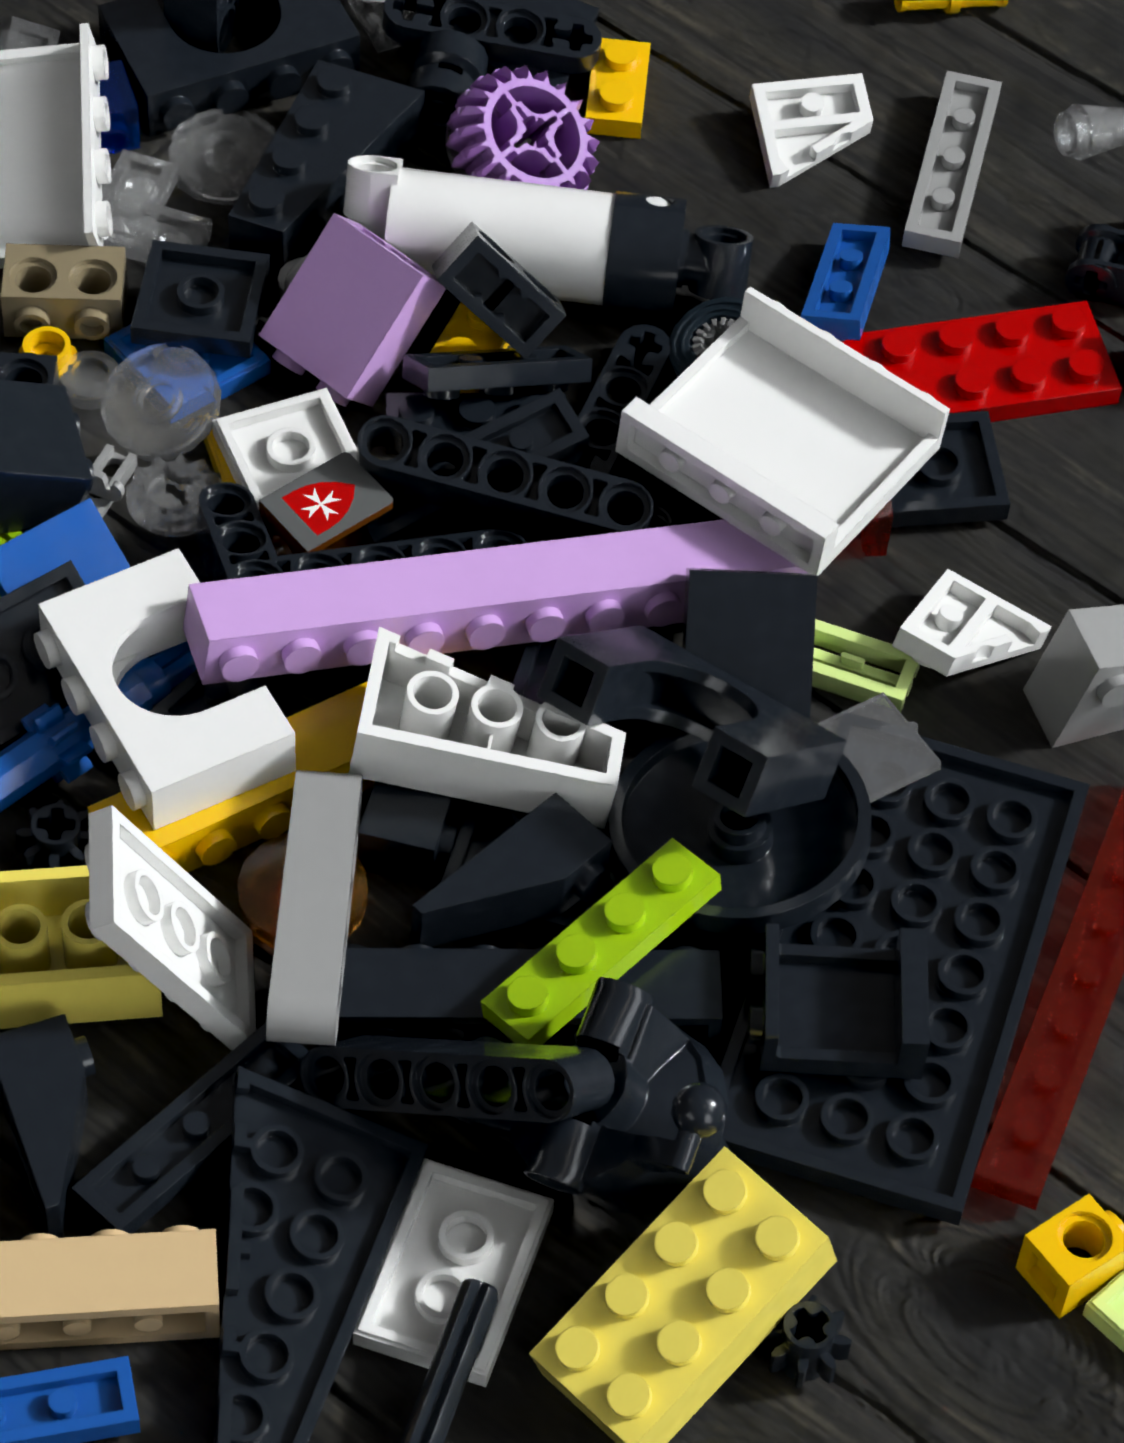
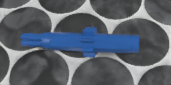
M183 642L156 653L152 657H147L135 664L121 679L118 685L120 691L135 705L147 711L153 709V706L163 700L173 687L184 681L197 669L188 642ZM44 703L20 720L28 732L0 751V812L51 777L56 783L64 779L70 784L93 768L91 761L86 756L94 749L89 733L91 724L84 713L76 716L69 706L62 710L57 703L51 707Z

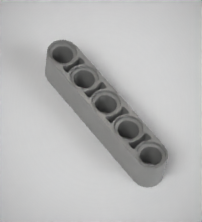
M296 770L268 996L266 1041L336 1046L358 846V830L361 817L362 774Z

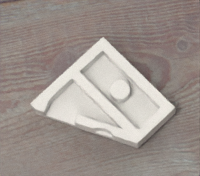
M862 73L756 83L751 86L749 98L770 188L781 186L866 136L871 131L873 116Z

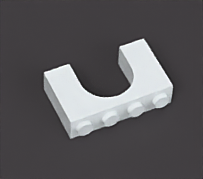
M179 548L39 603L41 631L34 633L35 646L43 664L47 669L57 667L63 677L61 686L71 711L76 716L84 713L91 724L89 733L98 756L104 763L112 760L120 773L118 774V783L126 803L132 811L141 808L153 830H157L296 771L295 732L266 686L207 710L182 716L162 715L147 711L132 703L118 688L121 679L135 664L151 655L187 641L183 631L188 587L189 584L200 583Z

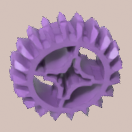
M526 65L513 71L504 66L501 69H496L491 75L487 73L485 76H480L470 85L471 89H467L459 96L455 104L456 110L451 114L450 120L447 123L454 132L449 135L446 146L459 152L454 157L451 167L464 169L469 176L587 190L588 184L592 181L589 176L595 172V167L599 163L592 154L596 151L600 141L587 134L591 130L594 120L582 118L578 112L583 99L570 101L564 95L566 83L553 87L549 83L547 71L537 73L532 77ZM527 139L532 140L530 144L526 142L519 148L514 147L517 142L521 144Z

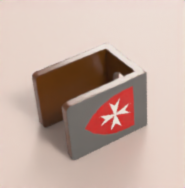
M348 452L337 455L259 500V511L277 556L368 545L369 542L360 528L393 508V498Z

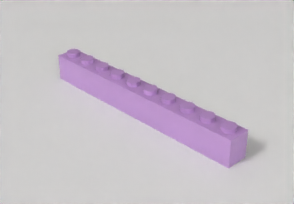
M722 519L189 584L183 631L202 685L229 681L240 682L252 678L291 673L302 674L314 670L352 665H368L372 663L379 627L400 635V644L426 655L430 649L442 654L476 649L486 650L506 645L547 642L558 639V637L643 625L644 627H663L670 624L683 623L686 568L788 573L807 572Z

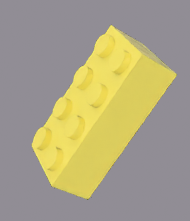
M87 865L0 871V1029L18 1028L65 1014L68 1024L163 1017L161 990L141 973L134 971L128 962L103 941L97 940L91 933L85 917V906L89 902V870Z
M724 1146L530 1351L529 1355L542 1375L615 1443H668L784 1319L787 1311L797 1304L837 1262L829 1237Z

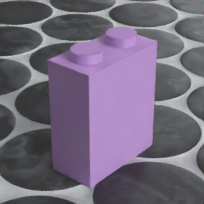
M334 213L259 333V336L277 348L272 355L277 362L299 375H303L306 370L320 379L316 389L327 388L332 400L337 404L347 407L350 400L373 407L403 359V355L410 348L446 288L436 280L435 275L360 223Z

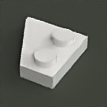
M947 569L902 624L892 646L911 656L918 664L932 668L947 677L1038 650L1044 644L1052 626Z

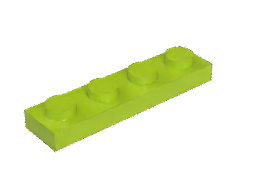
M674 838L670 839L481 1001L483 1017L515 1043L543 1045L587 1007L598 978L605 977L618 980L720 892V874Z

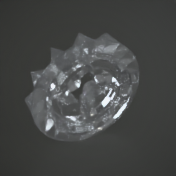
M181 451L175 460L164 461L155 455L150 466L146 468L135 467L133 480L130 484L126 485L128 511L138 525L151 533L166 537H183L196 534L199 494L207 486L221 482L220 473L211 472L204 458L195 462L187 461ZM166 484L175 485L179 491L185 490L184 506L171 493L165 494Z

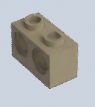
M6 243L1 288L4 337H25L35 328L52 326L63 330L72 339L100 340L124 328L128 291L126 247Z

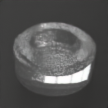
M82 351L72 355L64 367L60 369V383L66 386L70 403L74 407L84 410L101 409L113 403L120 394V368L114 358L106 353Z

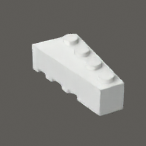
M379 627L349 774H362L363 779L526 813H530L554 793H557L595 827L605 828L618 786L626 732L605 723L587 726L547 702L539 704L517 694L514 691L515 685L493 675H491L488 681L453 667L454 658L430 649L427 655L400 644V635Z

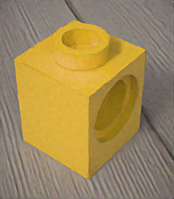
M1087 1194L1025 1234L1015 1268L1060 1319L1095 1296L1124 1270V1223L1115 1213L1109 1210L1104 1211L1090 1194ZM1076 1247L1083 1249L1092 1257L1081 1258L1075 1256L1067 1248Z

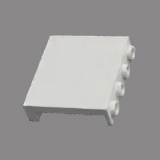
M88 23L79 24L80 43L0 50V269L4 268L6 243L103 246V237L112 236L113 223L110 204L108 200L102 201V184L111 183V163L108 149L101 148V132L110 131V113L106 96H100V80H108L109 64L105 45H96Z
M750 286L744 293L740 317L650 405L636 396L622 410L615 451L802 570L819 576L939 450L950 408L937 401L930 394L917 389L886 370L878 362L868 359L840 342L829 332L819 329L791 312L780 302L770 299Z

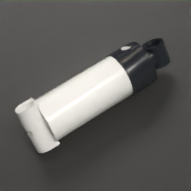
M375 155L355 156L350 158L347 163L344 215L348 219L360 223L433 275L435 274L432 264L464 229L473 222L559 300L602 305L604 309L672 317L676 287L682 288V285L688 286L691 293L705 299L712 300L721 297L744 298V293L747 290L754 240L750 233L725 225H707L697 228L695 233L689 232V229H684L687 199L617 190L616 193L404 168L403 159Z

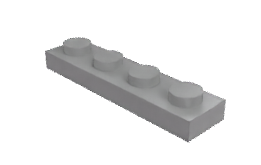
M952 71L946 72L904 230L903 247L955 258L959 257L1002 82Z

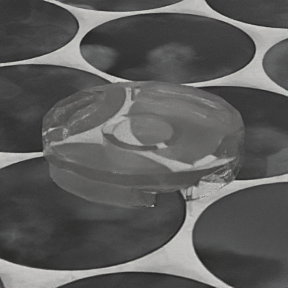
M217 108L197 113L194 117L178 125L172 135V143L169 146V172L176 185L192 198L214 205H234L273 139L276 130L257 114L244 110L243 116L223 114V109Z
M166 344L149 345L130 354L112 371L106 383L109 389L106 393L105 402L103 399L101 401L100 413L108 434L128 454L131 452L136 454L137 458L146 461L172 460L192 451L210 434L212 420L217 419L220 414L221 389L214 371L193 349L181 346L182 349L178 347L169 348Z

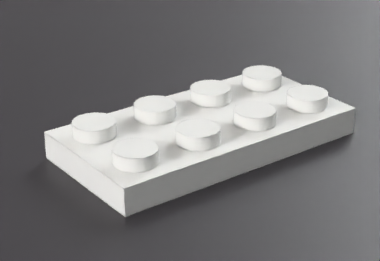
M113 805L89 813V843L85 846L84 850L85 862L89 870V902L85 906V917L91 933L97 940L103 941L128 962L134 971L141 973L161 990L168 1000L175 1002L199 1022L205 1031L212 1033L233 1051L256 1031L252 930Z

